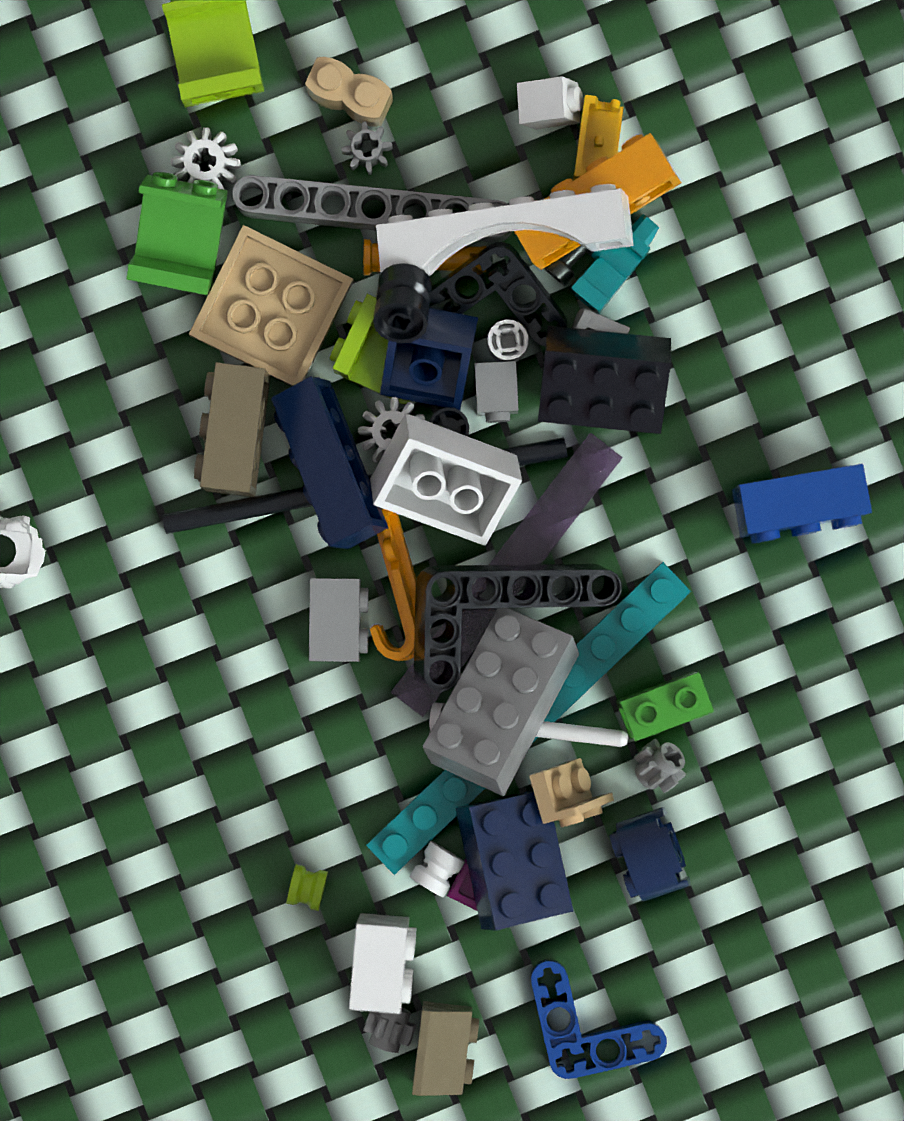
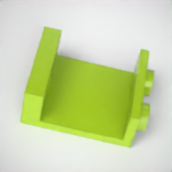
M170 0L171 2L162 4L180 82L178 84L180 96L185 108L264 91L246 0Z

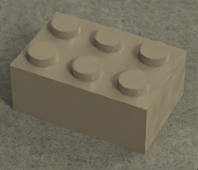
M216 362L215 371L207 372L205 396L208 397V400H211L209 414L202 413L199 437L203 438V441L206 442L204 455L197 454L194 469V479H198L200 487L207 492L246 497L256 496L271 379L265 368Z

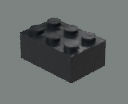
M548 326L538 422L661 434L671 367V338Z

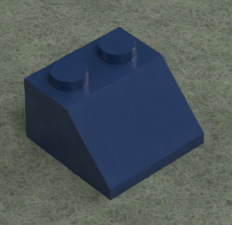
M429 308L427 329L421 338L407 343H397L388 340L380 395L460 410L478 317Z

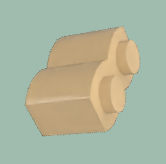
M329 57L316 58L305 82L308 95L316 103L332 110H345L355 121L361 124L366 121L367 125L372 127L382 126L393 102L392 91L383 81L367 74H354L344 63Z

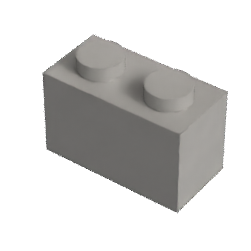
M310 578L309 661L360 662V653H368V629H360L361 612H368L369 591L368 588H361L360 579Z

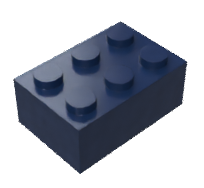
M533 790L455 808L481 929L500 930L573 912L554 821L543 824Z

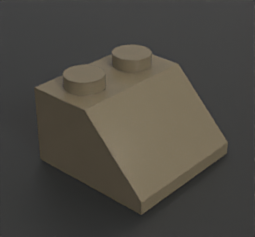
M423 1001L412 1095H462L463 1084H472L474 1060L467 1059L468 1043H477L479 1018H472V1007Z

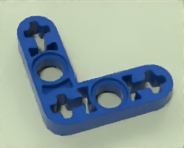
M545 959L533 967L531 972L533 993L552 1071L558 1077L573 1079L648 1062L659 1058L665 1052L667 1046L666 1035L658 1024L651 1021L638 1022L581 1036L570 983L564 966L553 959ZM551 967L554 974H561V979L555 981L557 996L565 992L567 999H556L542 1005L541 998H549L546 984H538L537 978L544 975L543 969ZM561 1007L569 1012L570 1023L565 1029L554 1030L548 1026L546 1017L551 1009ZM649 1030L652 1036H659V1041L653 1043L654 1050L646 1052L644 1046L641 1045L631 1047L634 1056L626 1058V1045L621 1035L630 1033V1042L642 1039V1031ZM603 1039H613L619 1044L620 1052L612 1061H603L596 1054L597 1044ZM590 1042L589 1053L594 1065L586 1067V1058L575 1060L573 1062L574 1068L571 1070H566L564 1064L556 1063V1059L562 1057L561 1050L569 1048L571 1054L574 1055L584 1053L581 1044Z

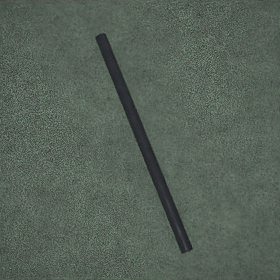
M564 437L502 449L517 455L519 466L568 457ZM303 487L166 513L162 514L165 533L170 534L311 507L312 505L305 498Z

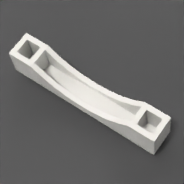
M613 184L591 187V193L575 195V192L571 190L556 191L550 194V199L534 201L533 197H516L509 200V205L493 207L492 203H476L468 206L469 211L453 213L451 209H437L428 212V217L413 219L411 215H397L388 218V223L376 225L380 273L391 265L406 263L423 269L431 276L445 260L463 247L484 237L507 231L534 230L553 233L573 240L592 252L633 246L629 198L621 188L616 189V185Z

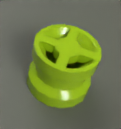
M296 864L286 904L296 905L304 903L311 910L319 911L328 871L310 872L306 870L305 866Z

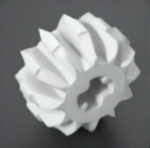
M208 127L203 128L202 139L197 140L193 131L187 132V138L191 144L189 146L181 142L175 144L176 150L184 156L171 158V165L173 167L182 168L175 174L177 180L183 182L188 180V183H193L195 180H207L216 183L218 189L223 190L224 187L221 184L223 179L230 184H235L237 181L236 177L227 170L241 168L239 159L229 158L238 151L236 145L232 143L223 146L227 138L224 132H219L211 141L212 135ZM210 155L212 161L216 164L214 167L209 165L211 170L202 172L199 164H196L198 159L201 162L203 161L201 156Z
M392 397L390 402L391 411H386L383 403L378 400L375 402L376 409L380 413L378 417H375L368 411L363 413V418L372 423L373 426L359 427L358 433L363 436H373V438L361 444L363 451L370 450L375 446L379 447L373 454L372 461L378 463L391 441V438L385 440L382 438V432H387L384 426L392 422L395 427H398L405 413H412L414 409L413 403L408 402L402 412H399L398 398ZM419 414V415H416V416H415V417H418V418H420V419L425 420V417H424L423 414Z

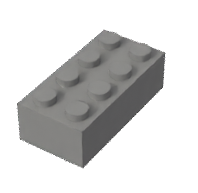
M497 608L423 745V749L431 764L504 796L579 656L573 636L509 608Z

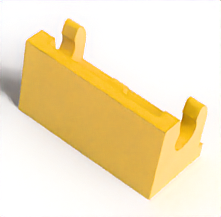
M584 96L573 181L587 173L586 168L593 161L607 156L609 159L618 153L624 108L620 107L621 102L619 100L613 99L611 102L598 101L597 96Z

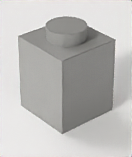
M516 361L475 363L477 416H486V422L488 423L510 421V414H518L519 411Z

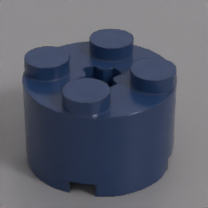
M664 807L616 823V831L609 835L617 859L624 856L628 871H626V874H623V878L630 897L639 896L643 902L691 886L689 876L681 879L680 872L683 867H686V863L672 823L663 825L660 818L667 814Z

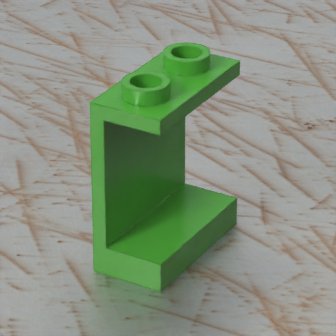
M154 172L153 175H147L139 187V193L143 194L135 255L128 264L126 279L207 295L214 283L228 190L218 189L216 183L207 180H195L193 183L178 181L177 176L166 172Z
M699 672L687 673L615 701L629 739L634 738V741L714 712Z

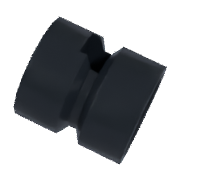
M401 263L385 268L379 275L373 323L375 330L383 338L392 342L407 343L421 338L426 332L432 283L430 276L423 269L412 264Z

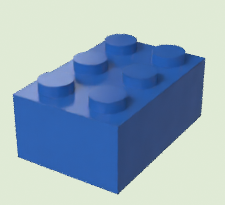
M863 464L741 484L732 489L740 538L750 536L752 544L776 540L780 538L779 531L791 529L792 537L821 531L820 524L831 522L832 530L862 524V516L872 513Z

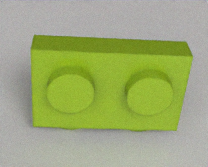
M367 293L363 302L355 301L346 321L352 327L346 340L338 338L329 360L335 362L332 368L335 374L380 394L388 340L375 330L373 319L377 300L376 297ZM398 399L399 403L403 405H406L408 402H411L408 400Z

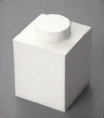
M560 76L517 83L519 124L536 130L580 123V111L583 109L584 100L582 91L578 87V82Z

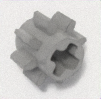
M365 121L362 123V130L356 134L350 130L346 131L347 137L351 140V146H344L341 150L343 155H353L354 158L350 163L352 171L361 165L366 167L368 175H372V166L379 163L387 167L388 162L382 156L383 151H390L393 147L391 142H381L384 134L382 126L374 132L368 130V125ZM370 140L372 147H378L372 149V156L364 157L362 150H356L362 148L363 141Z
M653 739L634 756V759L639 762L635 767V774L639 782L648 789H656L660 786L661 790L666 793L686 776V773L682 770L685 765L683 753L672 743L666 742L660 746L659 742Z
M402 1007L400 1014L370 1011L363 1029L365 1032L372 1033L369 1044L392 1053H398L401 1044L409 1046L417 1026L414 1023L408 1022L411 1012Z

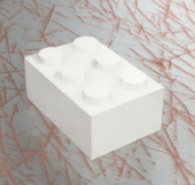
M405 413L371 476L370 482L373 505L486 546L520 486L522 477L517 455Z
M360 913L356 923L349 1010L400 1014L402 1003H410L413 969H406L405 966L406 960H414L417 928L409 927V917Z

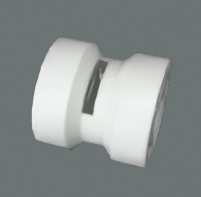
M514 320L497 322L488 334L487 348L492 358L497 362H518L524 357L528 347L526 329Z
M430 841L424 851L425 859L423 861L425 863L423 865H416L409 877L426 889L444 898L450 888L448 878H451L453 874L459 873L465 861L442 846Z

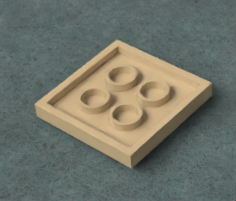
M243 225L189 332V336L249 366L265 368L270 376L290 386H294L306 378L354 280Z

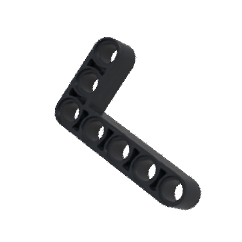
M596 564L454 565L427 567L420 572L416 581L415 674L419 680L436 691H447L456 685L461 670L462 609L608 606L617 601L621 595V580L613 571ZM603 575L604 587L598 594L593 595L592 583L595 578ZM524 576L526 587L521 594L514 596L512 585L516 579ZM564 576L565 588L561 593L553 595V582L558 577ZM444 577L447 583L446 590L440 596L433 597L431 592L432 584L438 578ZM485 577L487 583L485 591L481 595L474 597L472 594L473 583L478 578ZM439 619H444L446 624L445 631L439 637L432 638L430 634L432 624ZM443 660L445 665L443 673L438 678L431 679L429 675L430 667L436 661Z

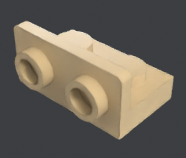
M581 758L529 775L543 824L559 820L560 827L573 825L584 821L585 818L603 813L601 806L614 801L612 792L592 797L590 776L583 767Z

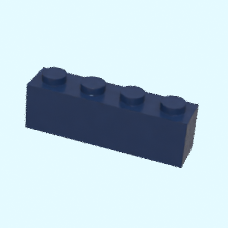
M310 376L272 397L271 399L276 410L274 413L275 421L281 431L285 433L290 445L288 450L289 457L293 465L300 471L305 484L303 485V493L307 501L314 507L319 520L317 528L322 539L330 547L350 549L388 529L381 508L373 505L371 482L331 381Z

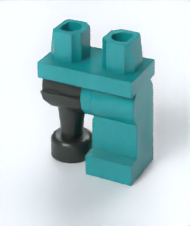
M642 214L632 226L633 246L592 252L581 245L545 267L544 270L559 283L566 286L574 276V271L571 267L587 252L595 261L571 287L570 292L594 313L600 314L649 253V245L653 241L659 226Z

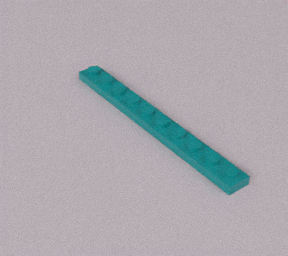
M664 562L655 568L576 644L579 656L544 721L555 722L691 592ZM444 770L366 846L395 875L457 816L455 808L468 805L485 788Z

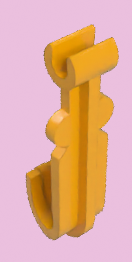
M381 508L388 529L378 533L377 536L404 630L405 642L400 648L394 647L390 643L383 625H373L370 628V632L377 650L384 657L395 661H408L414 658L415 591L417 580L399 515Z

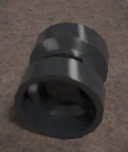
M446 407L439 409L432 415L429 421L469 437L468 419L463 412L456 408Z

